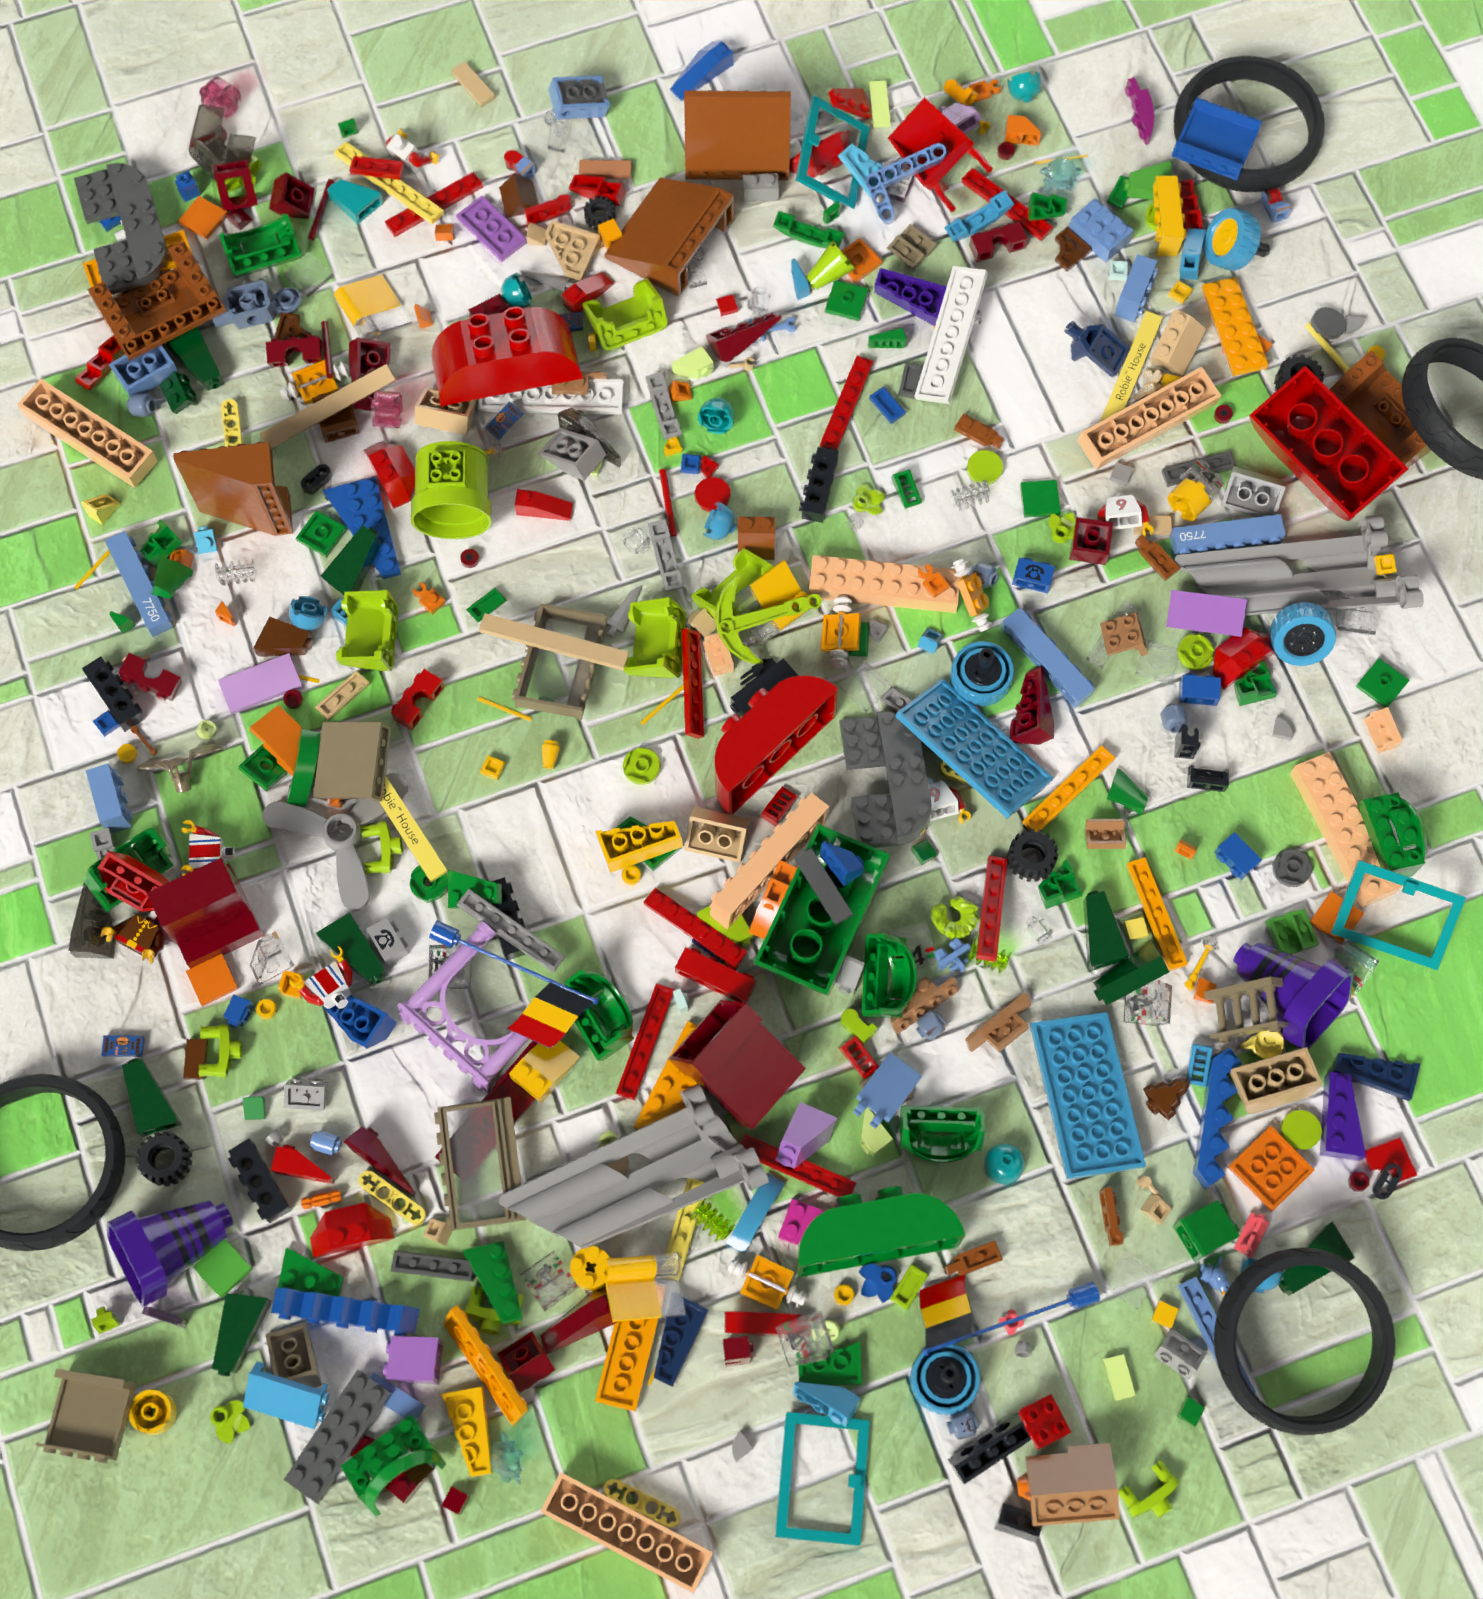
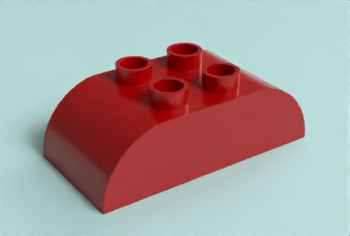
M510 307L502 313L492 315L474 314L466 320L457 321L445 328L438 335L432 347V363L440 406L583 379L569 325L559 314L546 308Z
M1306 366L1249 415L1254 429L1274 455L1331 512L1345 521L1353 519L1408 471V468Z
M806 675L785 679L769 692L765 688L757 691L748 703L751 709L742 718L738 714H734L724 723L721 728L724 735L718 742L714 764L716 797L725 814L733 815L835 718L838 688L834 684L819 677Z

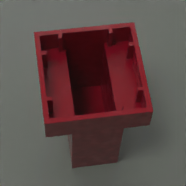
M222 858L147 892L161 927L180 948L185 962L190 969L220 954L226 955L264 936L234 869L229 863L225 864Z
M720 1000L668 1060L684 1075L690 1076L697 1084L699 1083L739 1125L754 1129L806 1068L761 1024L762 1019L746 1003Z

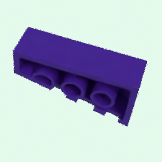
M880 268L875 281L874 293L929 324L936 326L947 287Z
M1329 1072L1324 1077L1320 1156L1361 1161L1366 1157L1351 1075Z

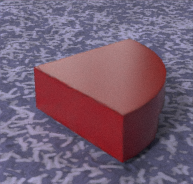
M704 455L701 461L702 473L705 478L712 477L719 468V464Z

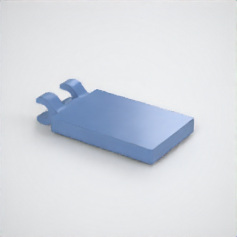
M890 1052L857 1095L856 1099L860 1103L853 1113L860 1117L866 1107L871 1109L876 1115L869 1125L876 1129L883 1119L887 1122L890 1121L922 1076Z

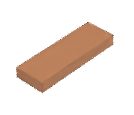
M579 160V175L631 179V161Z

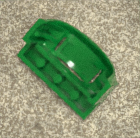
M282 214L281 218L253 229L231 234L222 232L219 235L235 279L302 259L287 214ZM275 232H277V234H278V237H279V240H280V244H279V242H278V240H277V237H276ZM240 242L242 243L245 255L242 252Z
M1399 792L1362 800L1358 804V808L1380 867L1407 877L1414 876L1425 864L1424 860L1428 845L1426 829L1417 810L1409 802L1401 798ZM1389 818L1391 819L1395 827L1399 840V845L1397 843L1391 824L1389 822ZM1412 846H1417L1416 848H1413V849L1404 850V848H1408V847H1412Z
M154 828L144 830L112 850V852L129 855L160 874H164L174 866L162 849L166 844ZM133 850L137 851V853L140 855L143 861H141L138 858V856L135 854ZM102 857L87 869L86 879L83 882L108 913L123 901L107 893L105 890L107 883L103 884L98 870V866L104 859Z
M884 933L866 934L861 1016L870 1018H903V1011L908 1007L917 983L916 964L906 944L907 938ZM893 956H903L904 958H892V957H893ZM889 962H890V966H891V985H890L889 993H887V989H888V970H889Z
M581 969L564 981L568 988L575 989L590 997L603 990L594 997H597L599 1002L592 1005L602 1018L606 1029L592 1006L588 1007L575 1021L576 1026L597 1061H604L634 1040L632 1036L633 1018L631 1011L623 996L609 980L598 973Z
M901 1106L900 1149H907L919 1158L937 1163L959 1161L976 1151H982L985 1134V1112H982V1108ZM924 1132H955L957 1134L933 1135ZM918 1135H920V1147L918 1143ZM961 1136L963 1137V1148H962V1149H961Z
M411 1414L340 1466L358 1498L375 1516H379L381 1512L376 1507L377 1497L392 1479L405 1470L419 1464L433 1463L443 1469L446 1463L436 1446L426 1436L419 1422Z

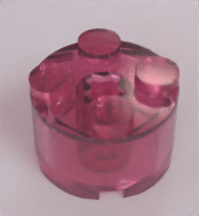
M214 76L199 90L202 106L216 116L229 118L237 111V102L241 100V93L238 88L223 78Z
M375 391L374 400L371 402V410L375 411V416H373L372 420L373 427L400 428L402 422L400 414L403 412V401L400 392Z

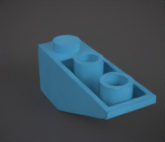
M1188 228L1180 263V279L1198 280L1206 230Z
M795 1382L793 1387V1394L799 1401L810 1404L814 1410L826 1414L836 1424H842L846 1427L859 1409L861 1398L844 1387Z

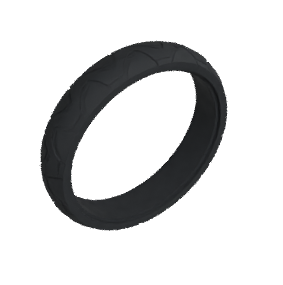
M1237 56L1215 62L1193 76L1184 87L1175 106L1173 127L1176 141H1178L1189 117V108L1196 97L1214 85L1232 80L1262 82L1282 91L1299 107L1306 120L1308 129L1307 145L1296 157L1284 164L1266 169L1242 168L1238 180H1234L1188 163L1203 178L1217 186L1233 191L1262 192L1281 187L1295 180L1315 160L1324 137V113L1313 88L1295 70L1268 58Z
M1447 338L1431 342L1412 357L1404 372L1402 399L1407 416L1420 438L1440 459L1468 476L1483 480V449L1467 440L1448 422L1432 396L1427 377L1430 363L1443 362L1460 367L1483 382V345L1462 338Z
M35 1074L17 1077L0 1084V1108L18 1098L36 1093H58L83 1102L98 1120L105 1142V1162L102 1176L87 1203L71 1218L47 1230L33 1233H14L0 1229L1 1248L15 1251H39L66 1244L95 1225L108 1210L117 1195L124 1174L126 1153L121 1127L107 1102L96 1091L77 1080L53 1074Z
M1290 1248L1271 1253L1256 1260L1246 1267L1235 1278L1234 1282L1231 1283L1224 1294L1217 1312L1214 1327V1351L1218 1369L1227 1389L1239 1405L1253 1418L1281 1432L1294 1435H1318L1334 1432L1352 1424L1362 1417L1379 1399L1387 1385L1394 1364L1395 1330L1392 1316L1383 1295L1373 1281L1365 1273L1363 1274L1362 1270L1343 1257L1328 1251L1315 1248ZM1295 1266H1321L1343 1278L1362 1300L1372 1331L1370 1361L1358 1387L1338 1406L1311 1416L1281 1414L1275 1412L1258 1399L1242 1375L1236 1354V1331L1239 1317L1250 1295L1270 1276Z

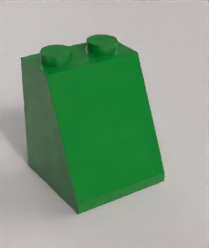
M1218 1200L1184 1217L1173 1226L1194 1263L1240 1236L1238 1226L1234 1221L1231 1222L1227 1215V1208L1223 1203L1220 1204Z

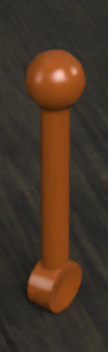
M132 726L131 732L141 739L150 750L151 755H156L157 749L153 748L140 734L137 726Z

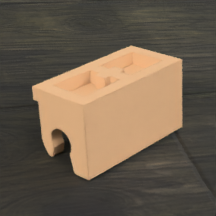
M718 633L705 637L703 646L714 677L734 671L731 654L719 638Z
M1386 707L1370 713V716L1366 717L1364 721L1378 753L1398 748L1403 740L1389 708Z

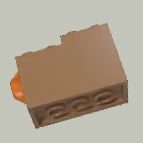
M1110 1443L1067 1446V1453L1025 1456L1027 1473L1017 1478L1018 1495L1030 1500L1033 1526L1120 1519L1118 1486Z

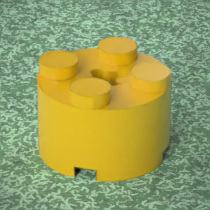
M1188 478L1181 481L1167 497L1174 512L1178 510L1182 513L1180 517L1190 522L1196 519L1212 503V500L1204 491L1205 486L1199 481L1196 483Z
M589 1246L580 1249L573 1256L570 1262V1272L575 1283L580 1288L595 1291L606 1286L603 1274V1261L609 1258L604 1250L596 1246ZM589 1265L595 1266L594 1273L588 1271Z
M145 1390L133 1399L128 1416L130 1423L138 1431L149 1435H159L170 1429L176 1422L177 1408L174 1400L168 1394L157 1390ZM152 1408L156 1409L154 1416H150Z

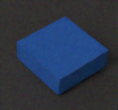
M682 454L681 473L699 474L701 455Z
M109 710L93 720V723L104 737L120 727Z

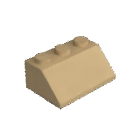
M1174 309L1151 356L1150 363L1183 377L1206 328L1192 316Z
M425 387L415 405V424L467 435L473 423L478 399L440 406L438 390Z
M694 807L689 818L684 850L740 863L750 819Z

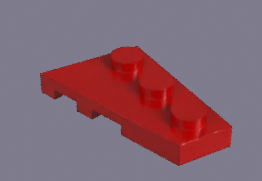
M832 88L828 92L832 107L866 120L872 117L871 107L867 101L864 88Z

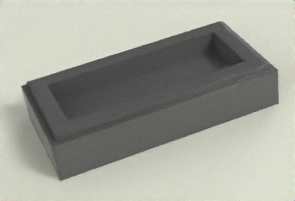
M905 363L898 396L916 400L914 396L922 373V365Z

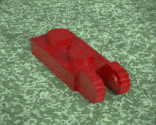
M568 194L559 195L557 199L524 209L527 225L529 223L536 224L569 211L572 208L570 196Z

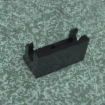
M1181 725L1175 737L1174 758L1194 759L1201 746L1199 730L1197 728L1194 729V735L1190 736L1187 733V725Z
M1192 765L1188 767L1187 788L1225 792L1229 786V770L1198 769Z
M1002 1503L994 1529L1035 1543L1040 1536L1042 1526H1033L1031 1512Z

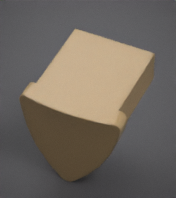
M706 608L698 609L689 615L688 623L700 632L704 638L711 635L716 629L715 620L707 613Z

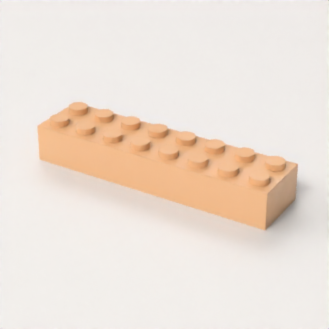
M1200 367L1081 432L1077 442L1094 468L1098 470L1213 407L1219 401L1221 394L1204 369Z
M42 379L17 404L25 417L134 488L158 462L152 450Z
M813 555L809 594H818L823 600L834 601L838 596L844 595L849 597L852 603L956 613L959 598L957 582L960 580V577L954 576L956 569L932 567V573L939 572L949 584L948 590L933 598L923 586L925 579L918 576L919 569L924 573L928 572L926 566Z
M1330 752L1296 765L1290 775L1348 883L1358 860L1380 867L1358 804ZM1365 873L1356 898L1361 908L1396 894L1402 888V885Z
M813 793L808 797L804 796L798 803L799 807L795 811L792 809L786 816L787 820L783 824L779 823L773 831L774 834L771 837L767 836L761 844L762 847L758 851L754 850L749 856L750 860L746 864L742 863L736 871L737 874L733 878L729 877L724 884L725 887L721 891H716L712 896L710 916L727 930L768 886L779 860L789 863L811 839L817 824L822 826L825 824L830 806Z
M561 1472L540 1511L546 1516L692 1593H695L713 1555V1552Z

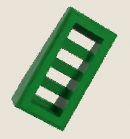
M903 328L869 335L868 348H906L907 340Z
M910 469L891 476L904 509L922 504ZM906 478L907 481L900 483L899 480ZM909 484V488L902 489V486ZM912 491L913 494L905 496L904 493ZM915 497L916 500L907 503L906 499Z

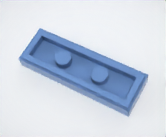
M373 1372L370 1378L392 1393L385 1406L403 1418H407L412 1414L418 1420L426 1406Z

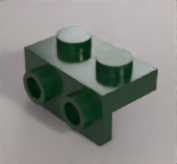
M174 371L160 383L172 413L178 414L188 404L195 406L199 404L196 393L190 385V380L185 374Z

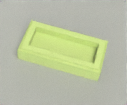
M1124 1354L1103 1359L1114 1401L1135 1397L1136 1394Z

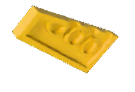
M484 1387L441 1394L447 1406L449 1418L452 1420L455 1435L460 1442L461 1451L470 1476L476 1477L493 1474Z

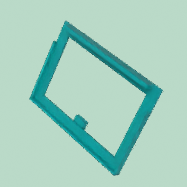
M814 95L811 97L796 181L830 200L837 201L838 203L841 202L854 210L859 183L853 175L849 197L807 175L812 145L817 147L820 142V136L815 134L819 109L822 108L860 130L858 148L863 152L866 150L870 127Z
M1358 860L1338 910V916L1331 934L1438 971L1466 897ZM1365 873L1402 885L1403 893L1414 896L1415 891H1419L1453 903L1431 958L1344 928Z
M786 1412L775 1537L860 1546L870 1420L851 1419L845 1427L842 1424L833 1422L829 1416ZM796 1424L858 1430L855 1475L849 1474L848 1488H854L850 1534L787 1527Z

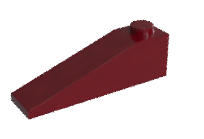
M773 312L754 318L752 320L753 323L741 322L737 324L736 328L728 329L725 327L705 336L717 359L722 362H729L735 356L741 354L782 318L780 314Z
M358 337L350 341L349 368L351 383L386 364L389 366L391 343ZM379 390L354 404L355 409L373 411Z
M1040 666L1027 672L1020 691L1022 694L1020 704H1016L1015 710L1017 714L1010 724V739L1014 743L1040 745L1054 739V719L1044 669Z
M360 1127L345 1139L344 1143L351 1151L414 1197L416 1192L384 1145L377 1138L379 1134L370 1127L368 1129Z
M606 1286L591 1292L540 1335L547 1355L618 1323L612 1320Z
M364 1435L351 1457L376 1439ZM428 1463L413 1466L392 1479L385 1488L400 1501L407 1504L435 1469Z

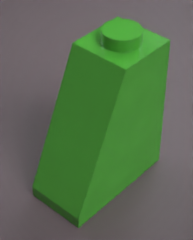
M1171 161L1130 172L1128 179L1124 180L1123 189L1126 190L1129 196L1128 198L1153 200V184L1156 176H1171Z

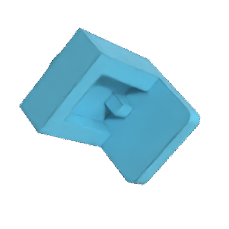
M209 525L198 527V531L194 532L198 554L218 551L214 535L215 529L209 528Z

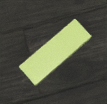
M886 80L869 81L873 128L890 127L891 121Z

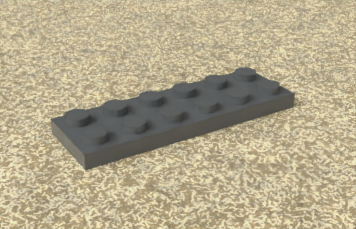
M357 1369L283 1480L313 1502L319 1504L341 1472L342 1468L340 1465L350 1458L392 1393Z

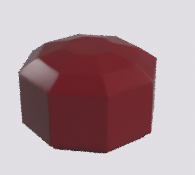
M1355 1171L1348 1178V1186L1354 1192H1363L1369 1186V1177L1364 1172Z

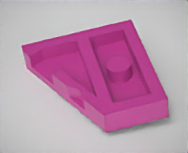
M792 1199L778 1238L798 1245L806 1228L824 1210Z

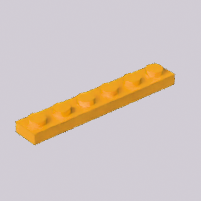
M1101 745L1035 808L1022 823L1029 830L1035 829V832L1043 830L1115 760V757Z
M1146 858L1128 862L1126 867L1169 972L1186 967L1188 962Z

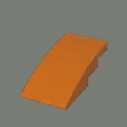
M277 705L250 726V731L263 742V747L277 758V763L293 776L300 731L303 728Z

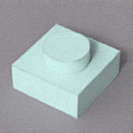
M1110 261L1109 280L1126 281L1127 261Z
M681 989L673 991V997L680 1013L687 1012L688 1004H690L687 994H682Z

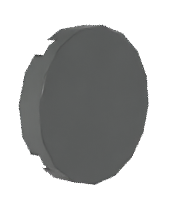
M1319 308L1311 318V326L1317 334L1319 332L1322 334L1321 337L1326 339H1338L1347 327L1344 316L1333 308Z
M1287 849L1279 853L1272 864L1273 874L1281 884L1287 887H1298L1310 878L1312 863L1304 852L1297 849Z

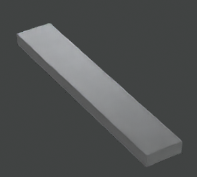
M468 889L457 903L459 908L479 922H485L496 934L553 974L564 960L565 956L472 890Z

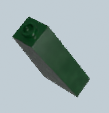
M198 327L165 343L174 357L208 391L217 389L225 384Z
M362 525L321 574V577L343 596L344 592L359 591L381 544V540L377 537L379 533L372 527L368 529Z
M1098 890L1089 892L1083 901L1087 964L1088 970L1091 972L1123 962L1128 958L1129 954L1105 891L1098 892Z
M350 913L316 932L319 940L337 956L340 954L339 946L343 950V959H346L349 966L370 985L382 982L385 976L388 975Z
M1150 942L1093 982L1096 987L1094 993L1099 1001L1103 1000L1107 1006L1169 973V970L1153 943Z
M135 1058L122 1065L137 1133L145 1137L182 1125L181 1120L147 1064L142 1059Z
M1333 1221L1324 1226L1305 1247L1328 1251L1348 1261L1355 1258ZM1313 1265L1287 1268L1283 1271L1278 1286L1284 1294L1286 1293L1290 1296L1332 1271Z
M226 1293L212 1370L218 1371L217 1375L230 1377V1373L237 1374L271 1304L270 1299Z

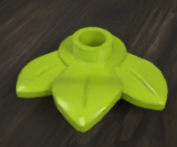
M863 484L856 490V496L852 500L853 508L858 512L866 511L871 515L881 514L883 510L879 504L884 501L885 494L879 490H871L869 484Z
M1053 513L1048 520L1049 527L1052 530L1051 537L1057 543H1065L1073 537L1075 526L1074 514L1068 513L1060 518Z
M235 1400L229 1402L226 1406H217L210 1414V1421L216 1426V1435L224 1443L232 1444L235 1433L245 1432L251 1427L247 1417L242 1414L245 1407H243L244 1403ZM220 1413H224L225 1418L222 1421L218 1420V1415Z

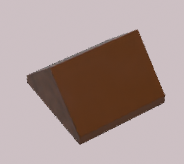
M513 174L499 187L506 218L524 215V209L539 205L533 180Z

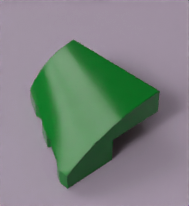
M1032 192L1028 207L1029 220L1063 217L1066 211L1067 199L1053 194L1047 197Z
M161 519L157 522L159 528L156 533H150L147 542L140 549V552L155 567L158 565L159 556L167 558L183 543Z
M159 556L152 595L171 599L176 590L180 589L184 582L193 575V570L181 563Z
M1265 661L1259 663L1257 669L1254 671L1250 670L1244 678H1240L1234 683L1239 706L1276 697V691L1270 680V672Z
M1117 768L1107 800L1124 805V809L1142 815L1148 796L1121 769Z
M1068 859L1064 860L1063 865L1057 871H1053L1047 880H1043L1038 885L1045 909L1082 897V891L1075 879L1074 871Z

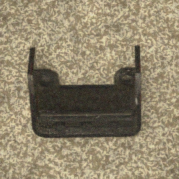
M199 104L189 143V155L214 180L213 165L248 159L250 164L256 137L230 133L226 146L224 143L227 139V132L221 125L225 108Z

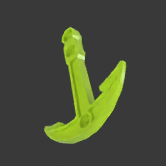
M737 575L724 587L716 604V630L726 648L739 659L753 664H763V661L756 657L747 645L742 644L738 632L784 616L800 614L808 611L810 608L817 609L822 604V598L818 594H809L807 597L802 596L791 599L780 605L733 616L732 602H735L736 589L741 578ZM811 598H815L813 605L810 603ZM794 603L798 604V608L796 610H794L792 607ZM724 623L728 625L727 630L722 629Z

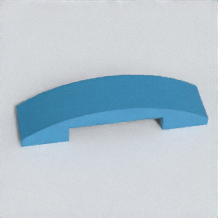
M1004 190L989 199V204L963 220L958 218L944 228L952 241L955 242L983 230L1003 216L1014 205L1006 191Z
M767 1173L769 1183L758 1187L727 1242L728 1245L743 1254L747 1251L757 1230L785 1185V1182Z

